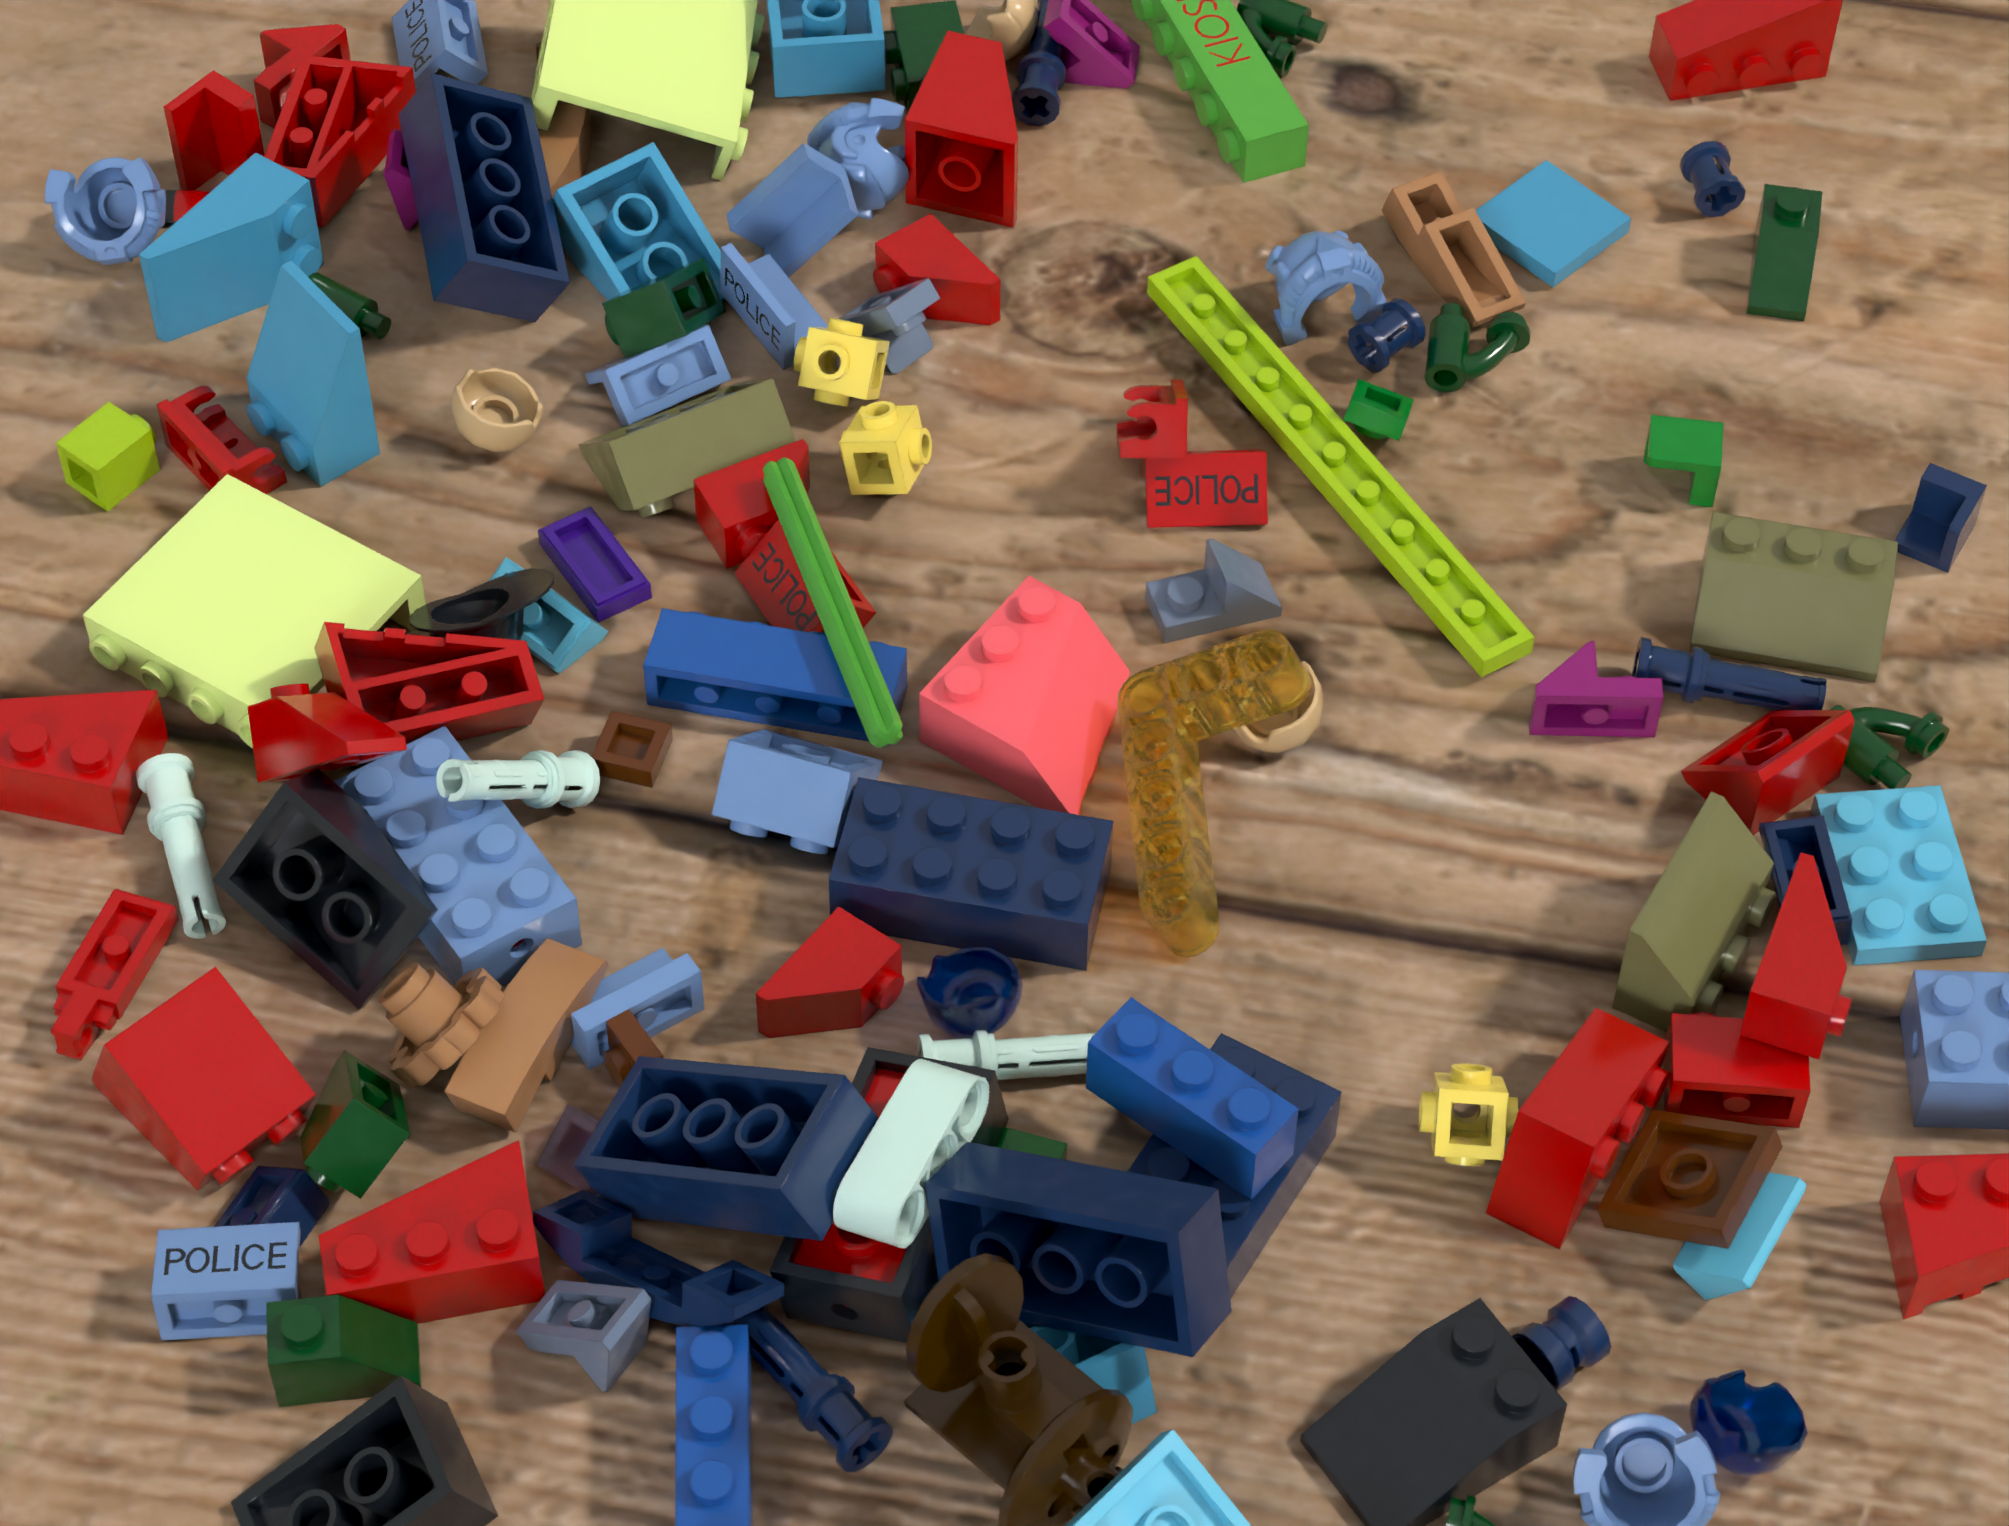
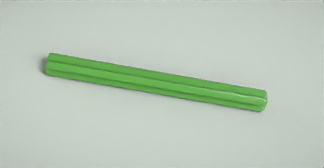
M782 458L777 462L769 461L763 467L765 475L763 482L868 740L876 748H882L887 744H896L903 736L901 731L902 721L795 463L788 458Z

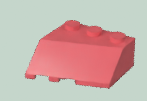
M1029 575L919 693V740L1037 808L1080 815L1083 798L1088 785H1091L1098 767L1101 749L1106 736H1109L1129 683L1130 670L1081 603Z

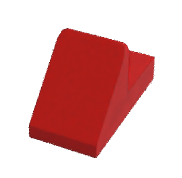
M339 24L271 29L260 33L265 69L253 82L261 122L275 129L302 55L351 60L346 28Z

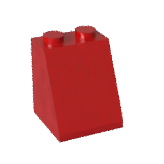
M947 31L905 118V164L909 172V178L906 182L907 204L1014 228L1017 221L1018 133L1002 42Z
M216 966L105 1043L91 1081L98 1090L197 1191L213 1179H216L222 1187L237 1178L254 1163L249 1153L268 1139H271L277 1147L297 1134L306 1126L308 1119L304 1113L307 1112L316 1096L311 1087Z

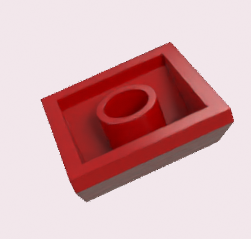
M1850 710L1770 711L1681 770V773L1686 783L1705 800L1711 791L1723 796L1752 835H1755L1759 832V823L1777 820L1840 777L1855 720Z

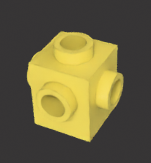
M829 318L827 328L809 327L807 337H800L794 355V371L800 372L798 386L815 389L813 400L839 406H848L850 397L864 400L879 399L890 341L863 336L864 324ZM838 355L841 360V365L839 369L836 365V359Z
M879 401L867 406H861L848 429L842 433L839 442L841 458L844 463L851 495L908 494L924 465L929 463L932 454L931 435L927 428H922L918 406H895L894 403L888 401Z
M1478 1064L1451 1065V1073L1434 1072L1433 1092L1421 1091L1418 1121L1419 1132L1430 1133V1142L1434 1156L1444 1157V1160L1448 1163L1462 1166H1481L1485 1164L1486 1160L1502 1161L1505 1138H1510L1518 1114V1097H1508L1509 1093L1503 1077L1492 1076V1068ZM1455 1103L1477 1104L1478 1110L1469 1118H1461L1453 1112V1107Z

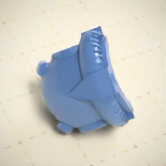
M872 98L871 104L851 102L837 108L813 127L807 139L808 146L845 167L859 214L857 217L864 219H873L874 210L884 209L885 205L903 190L909 178L908 167L905 164V146L898 145L884 148L877 140L880 130L899 128L905 109L903 105L884 99Z
M119 157L101 159L89 165L83 171L75 188L74 184L77 179L73 173L50 169L46 180L45 203L52 206L56 222L54 227L68 246L90 260L100 262L102 265L133 262V258L139 256L153 242L158 230L165 224V190L160 188L152 168L144 158H138L133 161Z
M1337 230L1333 233L1313 231L1301 234L1284 247L1280 245L1275 246L1266 261V270L1270 272V275H1275L1280 309L1273 310L1274 319L1280 335L1287 346L1299 342L1307 336L1301 319L1310 303L1320 301L1335 294L1348 283L1353 285L1356 294L1354 304L1350 309L1357 324L1370 323L1382 314L1383 307L1387 304L1381 291L1384 283L1382 270L1372 257L1368 256L1367 251L1360 242L1352 243L1349 241L1348 235L1342 231Z
M1642 1412L1620 1417L1609 1423L1599 1433L1592 1449L1579 1448L1574 1462V1494L1580 1495L1582 1505L1580 1516L1588 1526H1706L1717 1508L1721 1493L1715 1486L1713 1474H1718L1713 1452L1707 1441L1697 1430L1686 1434L1676 1422L1662 1415Z

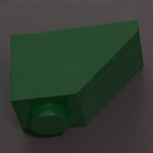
M1770 184L1764 185L1754 232L1747 314L1798 321L1805 320L1819 235L1823 191Z
M704 258L624 291L602 303L606 312L605 326L611 340L620 346L624 358L686 336L726 312Z
M346 1050L341 1053L332 1068L300 1137L303 1163L306 1165V1172L312 1179L330 1191L338 1192L341 1188H344L360 1199L363 1197L410 1135L400 1085Z
M341 1295L266 1302L268 1368L279 1407L373 1397L400 1376L422 1388L417 1322Z

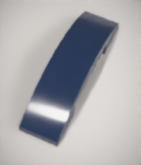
M585 1190L533 1211V1224L576 1273L593 1284L644 1289L651 1298V1318L684 1326L705 1327L721 1325L741 1318L784 1296V1283L733 1259L704 1272L632 1238V1212Z

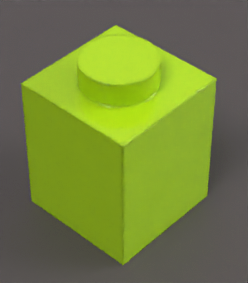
M107 402L56 442L66 484L107 512L160 471L155 449L156 435L151 426L139 415L132 414L130 416L111 402Z

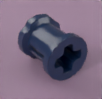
M1708 141L1693 146L1683 155L1679 166L1684 179L1693 183L1696 190L1694 202L1697 208L1701 211L1702 215L1708 217L1723 216L1736 209L1744 200L1746 193L1738 177L1732 175L1730 171L1731 157L1727 147L1721 142Z
M1394 298L1384 305L1382 314L1370 323H1358L1349 329L1348 345L1358 363L1370 372L1378 373L1389 366L1390 357L1404 347L1414 348L1423 342L1426 336L1425 326L1422 318L1410 303L1403 299Z

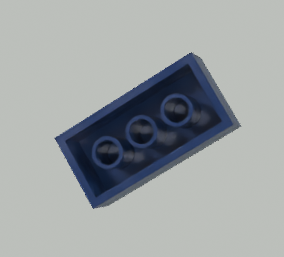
M431 73L398 116L433 300L536 322L570 284L532 99Z
M858 777L828 879L830 915L839 906L886 936L1086 971L1111 871L1114 821Z
M1221 1033L1211 1047V1051L1299 1108L1294 1153L1291 1158L1252 1200L1230 1187L1154 1134L1147 1141L1127 1172L1218 1188L1231 1300L1336 1137L1342 1092Z
M639 1056L573 1166L602 1199L632 1212V1217L823 1241L834 1221V1201L842 1179L879 1118L845 1075Z
M966 1142L925 1183L938 1280L940 1281L946 1273L966 1259L986 1253L1003 1257L1014 1266L1023 1279L1024 1301L1019 1320L1022 1322L1194 1357L1232 1312L1218 1188Z

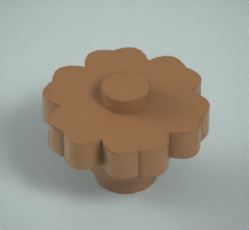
M417 962L411 963L401 970L389 982L379 997V1003L388 1010L386 1019L402 1033L388 1058V1062L392 1064L391 1071L409 1088H414L428 1083L440 1069L445 1070L453 1065L475 1043L479 1037L480 1029L486 1026L497 1014L499 1005L505 997V993L500 990L502 985L483 967L466 972L453 986L433 968L424 970Z

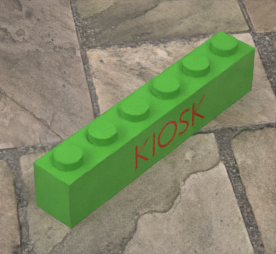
M1131 0L1137 19L1139 21L1145 20L1150 28L1157 52L1161 56L1166 55L1173 66L1179 88L1182 91L1187 90L1195 102L1196 113L1200 123L1204 127L1209 126L1215 135L1223 161L1225 163H1232L1243 183L1305 166L1309 124L1231 0Z

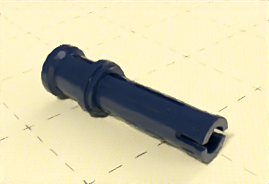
M1038 0L1037 2L1038 24L1030 42L1029 53L1022 57L1018 63L1016 77L1020 85L1015 89L1011 97L1014 116L1019 121L1032 126L1048 125L1057 118L1061 102L1057 92L1062 88L1066 79V68L1061 60L1064 45L1058 44L1044 28L1048 0Z
M1641 637L1639 640L1631 675L1636 678H1662L1663 692L1679 694L1682 696L1683 702L1693 703L1694 700L1700 701L1703 696L1773 710H1822L1827 688V680L1824 678L1799 676L1766 668L1724 662L1709 658V652H1704L1703 648L1694 646L1690 652L1654 646L1651 639Z
M766 1305L741 1318L722 1324H748L750 1354L798 1405L797 1415L799 1422L809 1432L818 1431L837 1452L836 1462L844 1471L849 1473L865 1468L885 1450L893 1435L892 1426L883 1417H873L854 1397L855 1386L846 1377L839 1376L838 1374H829L823 1369L809 1351L769 1311Z

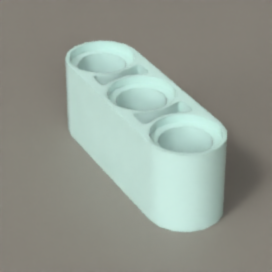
M918 1059L911 1064L837 1190L833 1207V1218L837 1228L898 1248H906L912 1244L929 1216L925 1183L966 1142L972 1141L984 1119L990 1093L989 1083L986 1078L924 1059Z

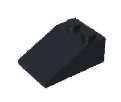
M319 768L283 782L212 880L359 1010L370 1001L438 911L367 810Z
M1479 1298L1422 1331L1301 1434L1300 1442L1365 1526H1426L1449 1512L1452 1497L1466 1500L1467 1495L1476 1496L1557 1447L1567 1403L1482 1299Z
M402 1376L231 1501L240 1526H486L498 1517V1513L448 1403Z

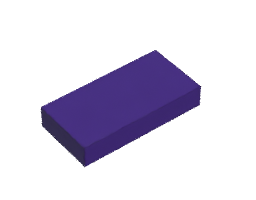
M591 506L538 530L540 546L598 623L652 598L650 582Z

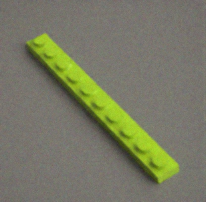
M1197 256L1148 276L1147 294L1480 677L1486 676L1532 653L1535 639L1533 634Z

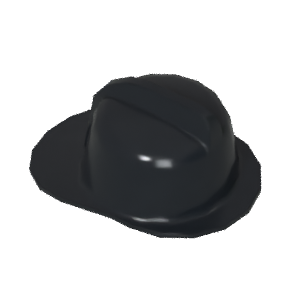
M537 568L515 571L490 580L459 595L429 602L416 609L410 615V626L418 631L428 632L432 637L444 638L446 633L520 640L523 635L524 608L549 592L554 584L553 573L546 569Z

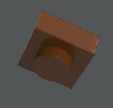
M611 710L591 756L599 768L600 776L653 788L673 741L672 724Z
M629 1009L606 1021L609 1049L603 1052V1059L610 1075L619 1087H621L639 1056L663 1058L662 1053Z

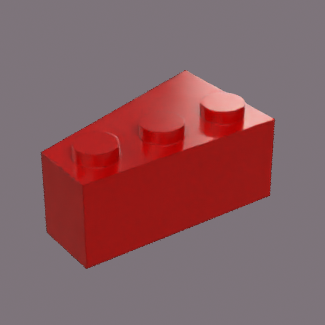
M1694 0L1656 15L1649 59L1669 101L1826 77L1843 0Z
M302 55L264 157L310 180L317 227L324 228L387 155L390 134L395 128L401 131L398 114L416 93L413 67Z
M324 622L314 647L327 693H337L405 736L406 745L443 726H446L455 740L459 741L530 725L545 700L527 641L449 633H446L443 638L406 634V629L385 628L384 632L347 629L344 628L345 624Z
M157 689L0 699V810L123 835L143 793L137 784L136 771L146 760L156 755H161L169 738Z
M1595 1008L1519 1109L1485 1214L1560 1250L1600 1180H1603L1610 1171L1620 1146L1623 1142L1629 1144L1634 1137L1645 1113L1646 1107L1644 1105L1653 1109L1662 1096L1670 1076L1669 1071L1661 1068L1669 1041Z
M519 1140L318 1235L326 1296L341 1295L417 1322V1324L540 1302L545 1295Z
M2009 1153L1894 1156L1879 1202L1903 1320L1922 1314L1927 1305L1959 1295L1961 1300L1980 1294L1986 1285L2009 1278Z

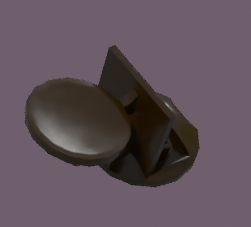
M988 1253L966 1259L946 1273L925 1297L912 1321L906 1344L907 1367L921 1385L904 1400L905 1407L1005 1490L1000 1502L998 1526H1065L1123 1470L1117 1465L1130 1434L1133 1408L1123 1393L1119 1390L1103 1389L1019 1320L1024 1301L1023 1279L1012 1264L1003 1257Z

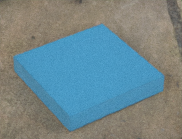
M1547 160L1476 209L1495 247L1551 287H1555L1629 232L1631 217Z

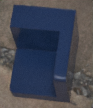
M1929 463L1920 479L1912 511L1895 539L1898 542L1897 552L1948 573L1975 527L1987 485Z

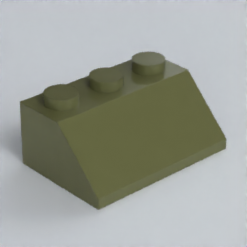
M769 378L734 383L578 445L582 456L618 511H635L638 509L641 518L675 506L672 498L673 495L693 488L694 491L693 479L793 443L796 440L774 380Z
M1713 512L1702 559L1689 651L1694 646L1703 648L1704 652H1709V655L1875 682L1894 587L1898 542Z
M1711 791L1630 928L1612 1008L1666 1033L1672 1013H1714L1724 989V985L1719 984L1718 981L1724 971L1733 975L1738 971L1750 944V938L1745 936L1751 924L1758 928L1763 926L1776 898V892L1767 889L1774 862L1723 796Z

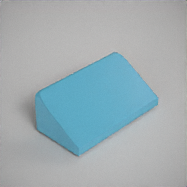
M505 557L490 580L511 572L525 570V568ZM551 588L539 600L524 608L523 635L520 640L527 641L530 653L560 674L600 643L609 631Z
M1769 1172L1729 1249L1685 1241L1673 1262L1674 1270L1705 1300L1751 1288L1806 1191L1805 1187L1807 1184L1798 1177Z

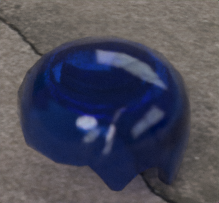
M964 947L947 956L936 955L932 960L927 978L917 977L916 981L921 1000L932 1023L953 1037L973 1038L975 1031L986 1030L987 1033H996L1015 1013L1023 990L1022 977L1012 960L991 947Z
M1740 1369L1720 1375L1718 1378L1712 1377L1705 1380L1696 1389L1692 1398L1689 1418L1693 1432L1697 1430L1707 1441L1713 1452L1716 1465L1738 1475L1752 1477L1765 1475L1778 1469L1801 1449L1808 1435L1802 1409L1787 1388L1775 1382L1763 1387H1753L1745 1381L1746 1373Z

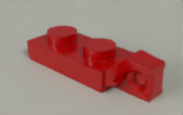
M119 889L113 890L55 986L58 997L53 1010H55L54 1014L58 1018L51 1028V1034L55 1037L57 1054L82 1060L95 1042L98 1029L110 1031L115 1026L117 1019H121L179 921L175 905Z

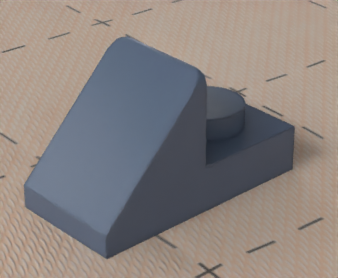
M927 278L875 294L839 319L864 324L863 336L890 341L885 371L890 374H897L932 350L933 341L922 324L926 320L922 311L939 300L940 297L930 279Z
M1214 539L1206 540L1204 569L1146 582L1145 599L1164 643L1279 617L1282 612V607L1262 564Z
M557 1280L518 1327L516 1333L531 1351L574 1356L599 1389L608 1392L647 1341L651 1298L644 1289Z

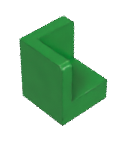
M1651 415L1643 461L1653 468L1689 471V505L1713 507L1722 467L1724 422Z

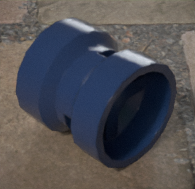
M1572 1296L1566 1297L1550 1308L1547 1320L1542 1324L1532 1322L1512 1335L1514 1340L1556 1391H1559L1573 1381L1576 1368L1580 1366L1589 1368L1609 1355L1611 1350L1609 1335L1597 1314L1586 1303Z

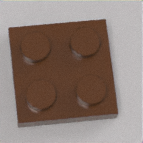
M1653 1109L1597 1208L1604 1227L1729 1249L1783 1147L1777 1130L1773 1127Z

